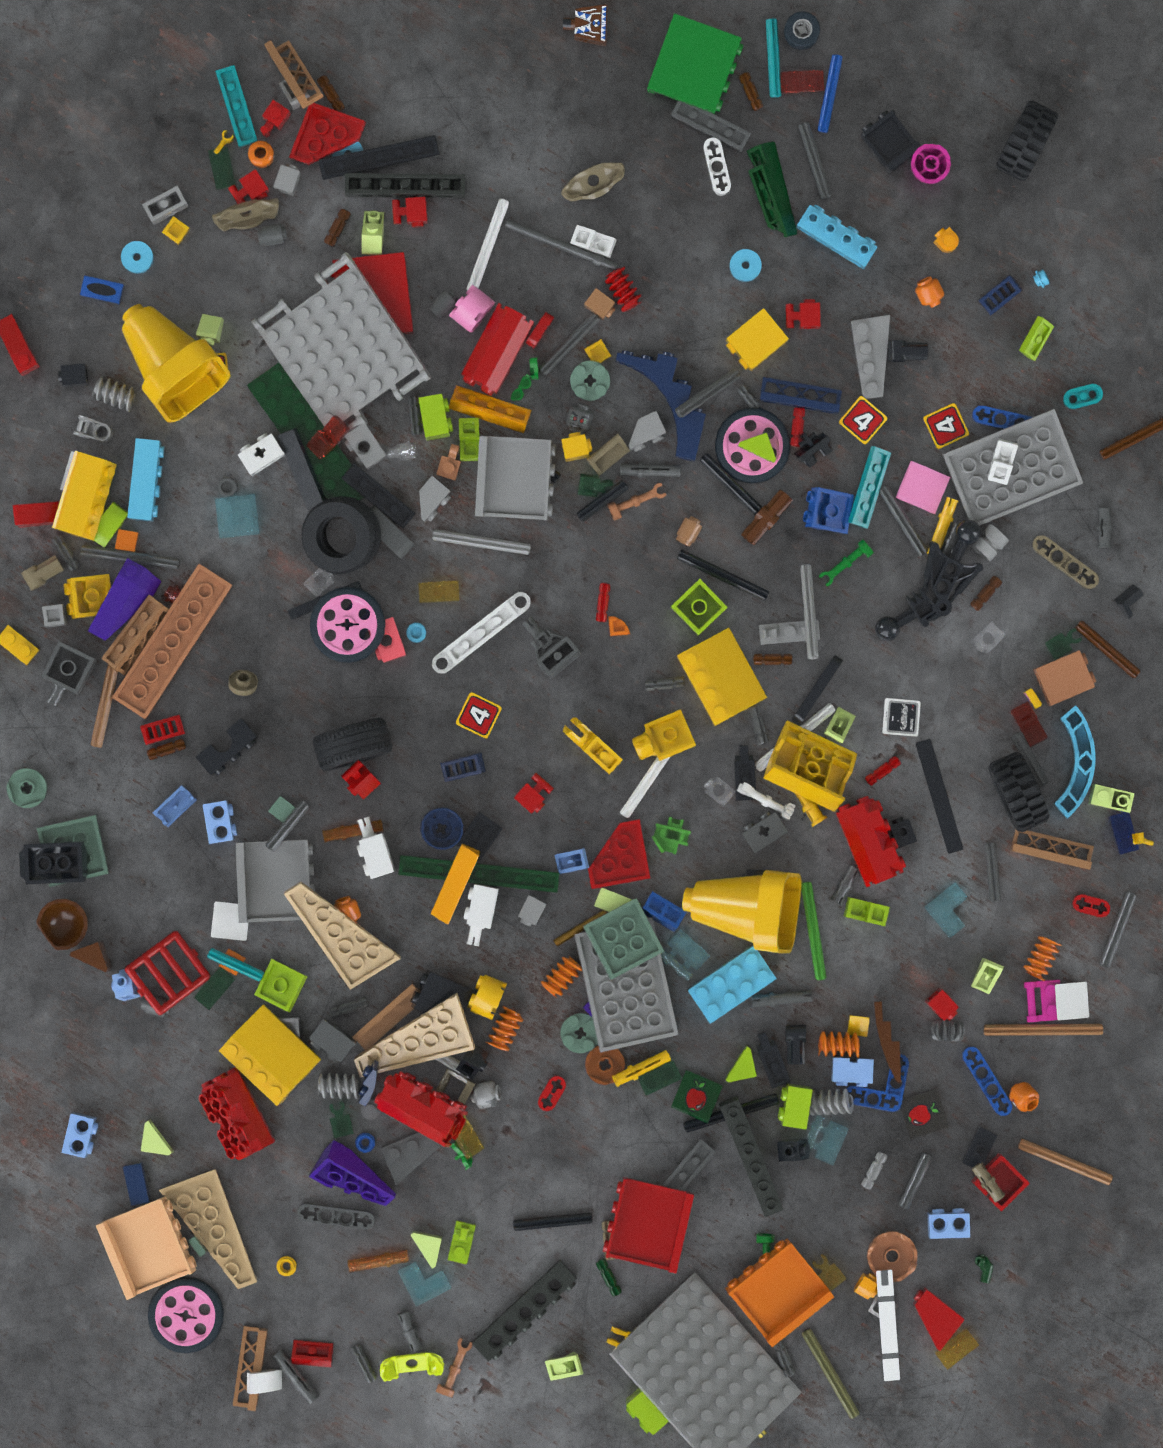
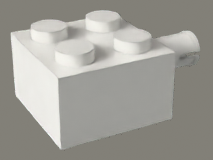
M370 817L364 818L366 826L363 819L357 820L363 836L359 840L360 845H357V850L360 857L364 856L366 864L363 865L366 876L370 875V878L373 879L396 870L384 833L374 834Z
M475 884L474 888L470 887L468 899L471 900L470 907H466L464 919L467 920V924L470 926L466 944L472 945L473 937H475L474 946H479L482 929L491 928L499 888Z

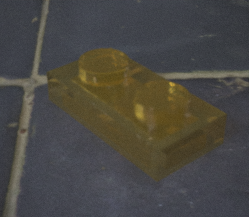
M965 1329L945 1344L941 1351H936L935 1354L948 1370L978 1347L979 1344L969 1331Z

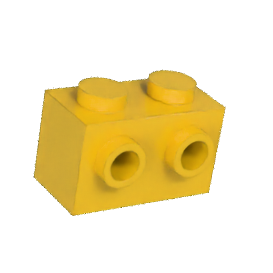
M580 432L568 434L569 438L561 439L566 462L588 458L589 452H592L590 438L586 439L585 434L581 435Z

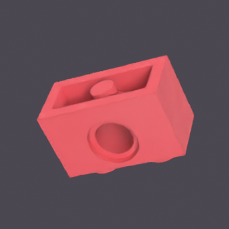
M394 618L385 619L384 636H391L392 643L389 646H383L380 643L375 650L378 660L382 659L383 663L407 656Z

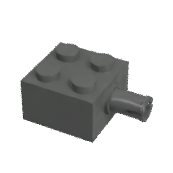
M58 641L41 676L54 685L46 702L58 707L65 691L69 690L80 695L98 659Z

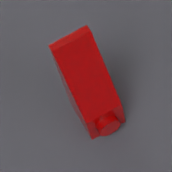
M13 314L1 319L0 336L19 374L24 376L39 368L40 365Z

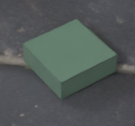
M280 796L268 812L283 823L296 807Z
M195 1235L190 1238V1245L200 1257L208 1251Z

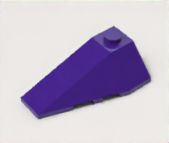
M127 558L88 632L106 641L136 613L148 595L154 596L161 581L145 567Z
M335 1140L324 1149L309 1174L310 1178L326 1187L333 1188L334 1185L343 1188L344 1193L350 1194L355 1192L361 1194L363 1199L383 1206L388 1205L396 1196V1193L352 1150Z

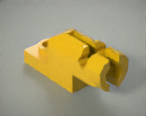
M572 718L570 721L583 735L579 737L566 725L563 728V732L610 775L623 759L578 718Z

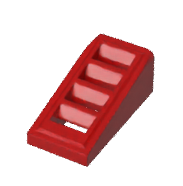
M180 715L140 726L145 745L185 734ZM174 720H175V723H176V726H177V730H178V732H175V733H174L173 726H172V723H171V721H174ZM164 723L168 725L170 732L168 735L166 734ZM158 725H159L160 730H161V734H162L161 737L158 736V733H157V730H156V726H158ZM148 728L152 729L154 739L150 738Z

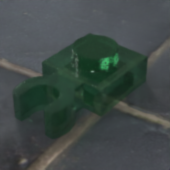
M580 473L577 495L597 497L598 492L603 494L607 491L605 487L613 486L614 483L610 479L601 482L600 476Z
M1076 628L1069 630L1066 637H1064L1063 633H1060L1044 643L1054 660L1072 650L1069 644H1076L1082 640V637L1077 640L1072 638V633L1077 631Z
M340 1101V1110H335L333 1103L329 1105L330 1111L335 1115L334 1118H330L334 1139L354 1134L350 1114H343L345 1109L343 1101Z

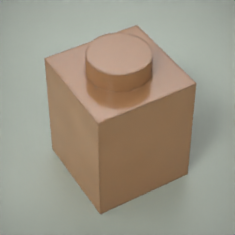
M597 288L584 303V307L595 313L602 320L606 317L610 318L616 310L614 308L615 302Z

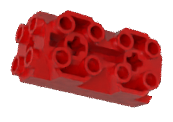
M498 303L461 373L464 382L473 387L475 384L480 386L481 391L490 396L493 393L497 394L501 385L506 380L519 351L524 346L534 321L530 319L528 323L525 320L527 318L525 315L508 306L502 309V304Z
M864 796L857 799V804L850 806V803L838 807V812L835 814L864 885L869 887L871 886L869 882L878 884L897 876L896 871L899 874L903 873V868L906 867L903 857L898 856L896 852L898 845L895 838H890L887 831L891 830L887 819H883L880 812L883 811L880 801Z
M236 1067L201 1084L203 1089L202 1094L199 1095V1102L202 1104L209 1121L220 1124L217 1137L221 1141L228 1158L241 1160L275 1142L241 1072Z
M400 1071L393 1076L388 1075L384 1081L385 1087L383 1091L376 1096L374 1101L377 1104V1109L438 1144L450 1147L452 1144L449 1141L458 1138L466 1123L463 1115L468 1113L465 1110L467 1106L459 1101L449 1100L450 1096L441 1091H432L433 1086L426 1082L415 1081L416 1077L410 1073Z

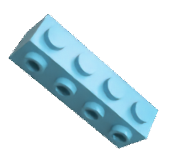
M809 205L796 228L864 270L877 249L876 242L867 236L865 238L858 235L859 232L851 226L845 227L841 224L842 221L833 215L829 217L824 214L825 210L818 205H814V207Z
M139 438L135 440L128 519L153 522L154 517L158 515V505H155L156 497L159 498L160 486L157 483L158 477H162V466L159 464L160 458L164 457L165 447L161 446L162 442L159 440Z

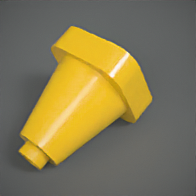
M136 304L124 313L122 319L125 323L123 324L122 332L143 376L142 390L167 422L172 423L184 418L222 389L230 378L229 370L205 339H193L152 306L143 307L141 304Z
M765 870L763 875L697 881L694 888L687 887L685 889L682 908L683 911L691 912L693 921L752 942L755 950L790 953L795 942L802 887L801 875L799 873Z

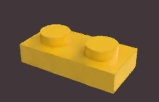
M7 625L0 634V644L27 666L40 651L10 625Z

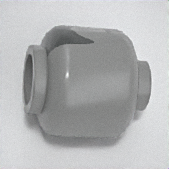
M493 1081L475 1084L473 1091L470 1093L471 1101L476 1103L480 1109L497 1106L501 1100L499 1085H495Z

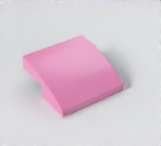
M910 461L895 498L935 514L950 477Z

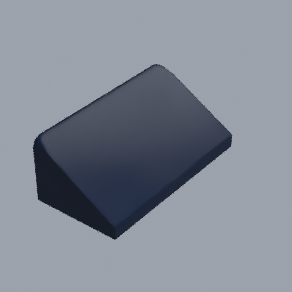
M143 1163L123 1166L131 1206L151 1202Z

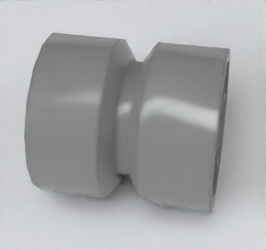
M989 524L982 532L983 537H980L971 546L985 560L991 562L997 555V549L1002 550L1009 540L996 527Z

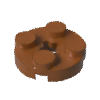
M596 1046L586 1057V1072L591 1080L598 1084L607 1085L614 1083L612 1075L625 1070L624 1057L618 1049L600 1052L599 1046ZM608 1059L611 1067L602 1070V1066L599 1064L600 1061Z

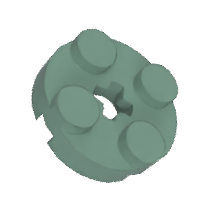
M583 361L575 367L571 374V388L576 396L584 400H597L605 395L610 386L609 371L598 361ZM588 375H592V378L596 379L592 386H589L584 380L588 378Z
M30 768L17 770L12 774L7 783L9 799L22 808L36 807L46 798L47 782L44 776L37 770ZM26 782L33 787L29 794L26 791H22Z
M576 1013L569 1016L563 1022L560 1035L563 1044L570 1051L585 1053L591 1051L598 1044L593 1019L590 1015ZM580 1027L586 1032V1036H582L581 1039L575 1034V1030H579Z

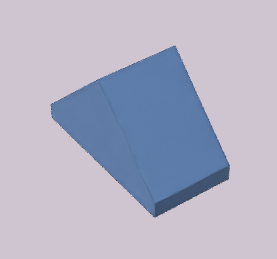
M585 848L554 855L558 873L560 874L589 868Z

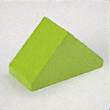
M767 432L741 441L738 444V447L771 463L776 461Z
M747 1045L725 1078L727 1082L757 1077L751 1048Z

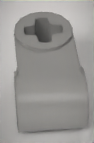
M78 416V426L73 435L102 443L112 440L114 432L110 426L85 416ZM102 428H107V436L100 438L99 431Z

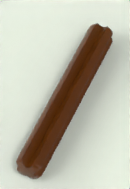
M1163 418L1099 451L1101 457L1105 460L1163 430Z
M1080 621L1076 625L1075 629L1130 677L1136 678L1140 674V669L1084 621Z

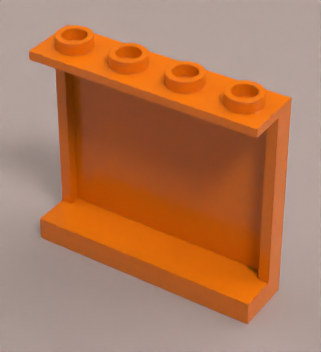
M788 1238L777 1242L771 1252L761 1255L756 1264L745 1268L743 1274L738 1278L730 1280L725 1288L729 1296L743 1310L771 1347H774L834 1298L829 1288Z

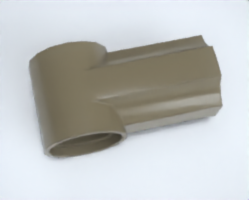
M55 555L39 565L26 569L21 575L30 590L33 591L47 583L46 581L64 571V568Z

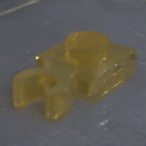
M822 1254L821 1258L824 1260L822 1265H818L815 1261L812 1263L816 1269L822 1270V1273L818 1276L828 1289L833 1291L846 1280V1277L834 1263L829 1266L827 1257Z

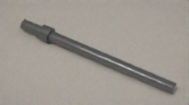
M507 220L505 224L506 228L591 261L595 266H603L613 271L618 267L617 263L605 259L603 255L598 253L596 255L511 220Z

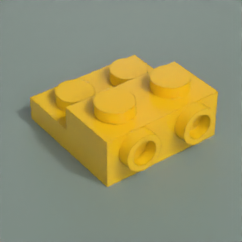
M109 574L67 579V583L64 584V593L69 595L70 603H67L66 609L67 614L71 615L72 619L96 616L111 588Z

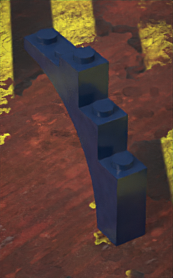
M622 350V353L617 352L616 363L631 367L643 374L657 386L666 398L676 424L677 448L675 458L695 462L706 414L702 413V409L696 408L683 418L677 416L675 409L689 400L692 387L685 380L677 379L676 382H673L678 358L674 357L673 353L664 351L662 354H658L657 361H653V357L641 355V358L633 356L634 353Z

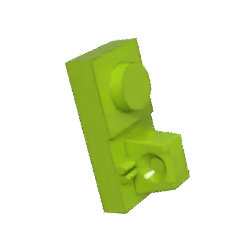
M456 1220L448 1255L449 1261L467 1265L476 1224Z

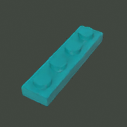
M235 65L216 70L215 72L238 146L241 148L258 141Z
M871 446L848 523L868 529L891 452Z

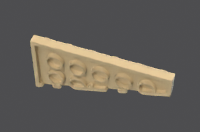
M300 881L284 891L285 897L350 990L401 959L399 954Z
M458 993L355 1056L354 1062L360 1078L364 1077L362 1073L366 1066H371L374 1060L378 1061V1073L474 1050L475 1044Z
M216 1169L159 1189L161 1194L166 1196L167 1200H170L173 1209L176 1210L201 1244L205 1246L237 1289L257 1282Z

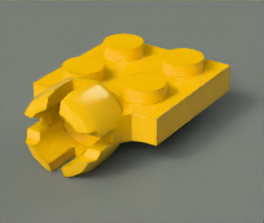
M681 709L644 724L645 732L632 739L637 755L642 760L653 755L657 756L659 761L696 746Z

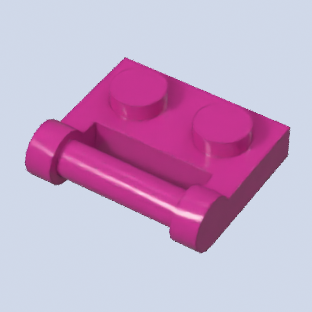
M1059 979L1045 980V982H1024L1028 1004L1027 1022L1057 1020L1055 985L1060 984ZM1036 987H1040L1042 1015H1036L1034 990Z

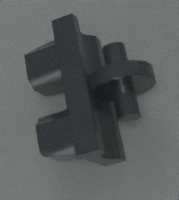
M803 432L801 434L803 440L798 443L801 449L795 452L794 455L810 468L817 463V459L813 455L819 450L823 456H826L833 451L829 443L831 440L823 432L818 436L814 432L809 436Z

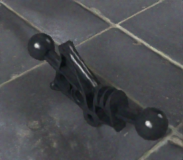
M968 519L958 524L956 528L958 540L949 557L941 552L938 543L935 541L929 543V553L923 576L925 578L924 585L918 588L919 594L916 595L912 592V598L906 595V600L910 607L908 610L895 618L885 616L877 621L875 632L879 639L892 641L899 635L900 628L914 619H917L923 627H927L930 621H934L941 616H947L951 612V603L959 594H962L976 575L984 568L980 563L970 565L960 563L968 545L975 543L980 538L981 530L978 523ZM950 563H954V571L951 573H947V565ZM959 580H962L960 584L955 588V592L953 593V595L948 600V597L955 583ZM945 581V589L938 591V583ZM928 583L931 591L935 596V598L932 601L926 595V593L929 591Z

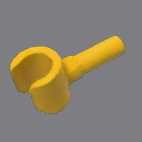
M224 130L222 132V140L214 150V153L218 154L224 145L232 143L234 134L231 138L227 139L224 136L228 131Z
M1144 832L1132 834L1134 845L1147 844L1153 846V841L1144 839Z

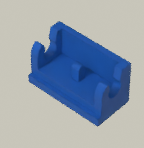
M653 891L642 907L647 917H653L654 921L673 932L676 931L687 912Z

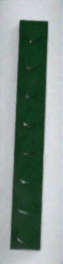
M400 855L398 875L446 880L454 861ZM476 863L467 883L557 893L560 873Z

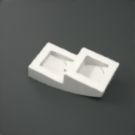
M577 225L570 244L610 258L617 240L595 230Z
M998 438L988 480L1007 485L1018 443Z
M281 1368L247 1373L248 1394L266 1393L282 1389Z

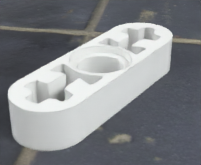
M709 138L705 141L703 149L713 191L717 195L724 196L730 191L731 182L722 145L717 138ZM713 142L714 145H718L715 150L716 156L720 154L721 157H714L709 160V157H713L711 149L708 150L707 147ZM713 162H721L723 169L720 172L713 171L711 168ZM725 174L726 177L722 176L723 184H727L725 191H721L720 188L716 187L719 185V179H714L713 176Z

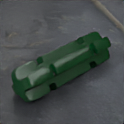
M606 1259L598 1260L596 1266L598 1270H601L600 1273L607 1287L610 1288L611 1295L615 1297L621 1294V1288L616 1284L617 1281L611 1269L608 1268L609 1265Z

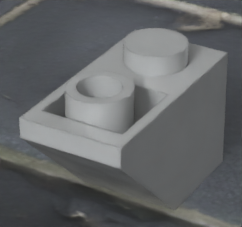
M657 411L638 419L628 445L630 451L633 449L635 452L646 448V443L652 441L655 444L664 439L663 435H666V431Z
M433 476L419 490L421 519L425 523L427 520L431 522L438 514L436 510L439 506L442 505L444 507L451 499L449 496L451 491Z

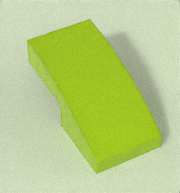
M459 418L460 461H478L479 418Z
M112 502L100 519L94 541L105 548L126 520L128 512L115 502Z
M848 897L844 917L885 926L890 907Z

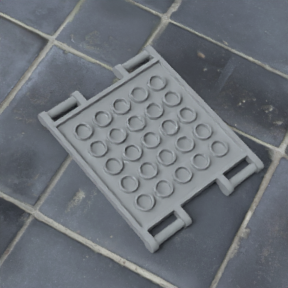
M347 252L342 254L341 258L327 269L314 275L322 289L294 310L287 300L282 298L268 312L252 320L253 326L259 331L279 363L313 409L335 446L341 443V440L345 438L344 435L363 423L368 424L361 409L386 391L391 389L395 398L400 401L406 393L420 383L431 379L428 370ZM344 265L349 267L346 272L331 283H328L326 278ZM284 310L287 315L266 329L263 324ZM414 371H419L420 374L401 388L398 387L397 384ZM355 415L356 420L340 432H335L334 429Z

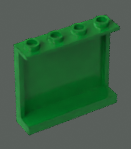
M674 13L649 81L647 92L664 95L715 115L716 111L720 112L723 100H720L723 92L727 93L730 82L727 81L729 73L734 74L737 65L734 62L736 55L740 56L744 46V44H741L742 38Z

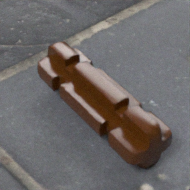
M749 72L742 73L739 79L744 84L743 88L749 101L752 102L751 106L754 111L759 110L763 107V103L758 98L759 94L754 83L751 82L752 78Z
M327 76L319 77L317 82L323 88L322 90L330 104H333V109L339 112L342 111L345 106L339 100V96L332 84H329L330 81Z
M340 209L337 215L339 216L338 219L335 218L329 230L330 234L326 235L324 242L329 246H335L336 238L340 236L346 225L345 221H348L351 213L345 209Z
M993 576L989 580V585L986 584L979 592L978 598H974L970 603L973 609L980 611L984 606L983 603H986L996 592L995 589L1001 586L1002 581L998 577Z
M754 654L753 663L754 665H762V663H765V665H781V663L790 665L792 664V654Z
M179 739L175 743L170 742L158 746L157 749L147 750L149 760L158 758V756L163 757L175 753L176 750L186 749V744L183 739Z

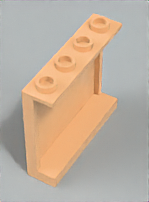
M166 1196L96 1225L126 1300L187 1274L191 1275L196 1271V1261L189 1254L187 1239L182 1237L180 1222L177 1218H174L172 1203L170 1200H167Z

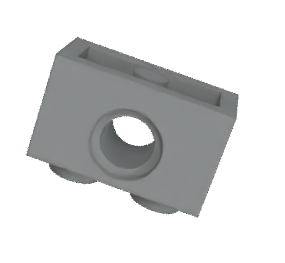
M178 186L142 204L153 225L189 207Z
M365 423L344 435L347 439L344 441L350 452L353 450L356 452L358 457L355 459L361 468L366 467L369 470L387 458V455ZM363 442H367L370 445L369 451L365 453L359 451V445Z

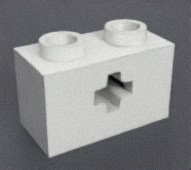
M265 433L257 438L258 442L254 445L247 444L240 449L241 453L238 456L251 476H254L285 456L272 433L269 435ZM258 449H261L262 451L266 450L263 453V458H261L260 456L256 457V455L258 454Z

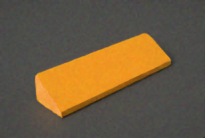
M457 385L449 404V409L520 433L525 432L532 411Z
M461 844L431 911L433 916L445 924H449L480 854L479 850Z

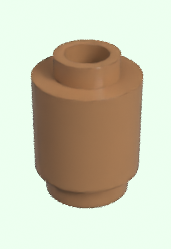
M692 516L689 519L685 518L676 534L678 535L676 540L688 547L692 543L694 544L702 529V526L699 525L701 521Z

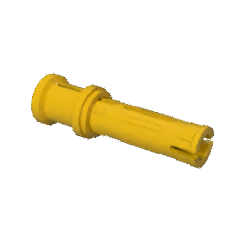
M795 794L803 806V813H806L811 820L812 827L828 818L826 815H823L817 803Z

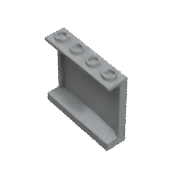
M479 436L475 516L549 520V516H552L553 504H549L550 496L554 494V484H551V476L555 475V464H552V456H556V444H553V440Z
M286 840L274 852L266 847L268 841L236 843L239 923L301 920L285 897L284 891L300 881L315 891V885L311 884V876L314 875V864H310V856L313 855V843L309 844V840Z

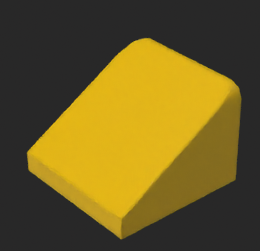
M849 1015L847 1030L849 1035L857 1033L858 1036L867 1037L870 1017Z

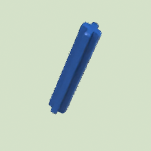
M833 54L831 58L817 129L821 133H827L829 129L842 63V56Z

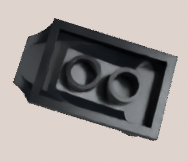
M84 842L24 844L23 850L19 852L20 877L25 880V885L86 882L88 868L87 851Z

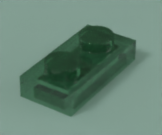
M223 147L218 154L214 153L215 149L208 150L216 190L226 189L232 185L236 186L228 147Z
M219 967L194 998L210 1010L236 979Z
M674 1061L638 1077L646 1096L682 1079Z

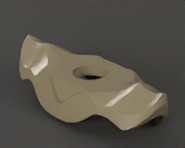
M620 162L595 164L575 175L563 187L561 195L569 201L601 197L609 192L613 185L622 180L625 167ZM590 175H597L599 178L598 183L594 186L588 184L587 180Z
M278 198L251 200L232 205L217 214H213L212 219L215 225L222 231L233 228L240 230L254 228L263 221L276 217L279 209Z

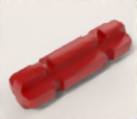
M796 407L793 409L795 419H792L791 435L793 437L790 438V445L800 447L798 443L802 441L801 434L804 429L803 417H805V409Z
M600 583L596 621L606 622L610 584Z
M896 756L892 757L888 763L885 762L874 770L873 774L867 775L865 777L866 782L870 786L874 785L878 779L881 780L892 772L893 768L896 769L900 766V760Z

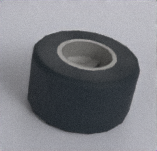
M804 11L791 15L786 21L784 36L787 43L794 49L799 50L812 47L817 42L820 34V24L817 18L811 13Z

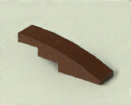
M874 1002L880 1044L896 1082L901 1083L900 1041H892L891 1021L883 1022L882 1002Z

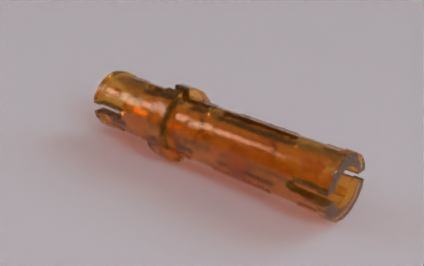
M381 819L370 821L374 833L383 832ZM359 824L340 825L339 828L322 830L324 843L339 839L344 841L346 838L362 835Z
M406 1249L393 1253L387 1251L382 1255L348 1260L347 1262L349 1272L352 1273L383 1266L389 1268L394 1264L408 1263L409 1257Z

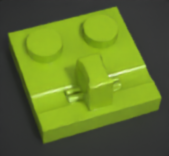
M271 959L254 995L287 1012H291L308 976Z

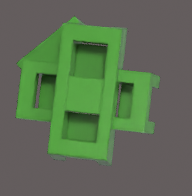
M669 817L667 826L656 823V830L652 839L661 853L667 851L676 855L678 844L688 846L687 841L691 831L682 829L684 820Z

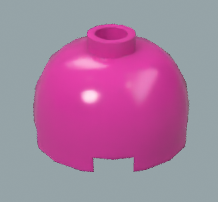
M924 144L912 156V172L922 183H938L950 171V155L941 145Z

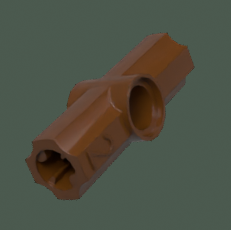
M780 489L770 502L764 505L756 514L752 523L747 526L741 536L754 546L765 532L774 526L779 520V516L791 504L793 500L790 496Z

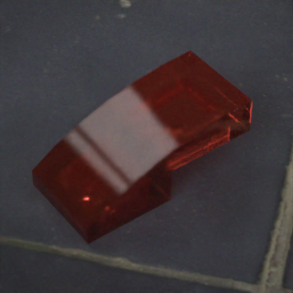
M823 70L787 71L780 73L781 93L824 91Z
M337 415L333 416L322 430L316 432L308 442L307 447L319 459H322L342 440L350 428Z
M1028 701L1010 711L1030 748L1048 739Z

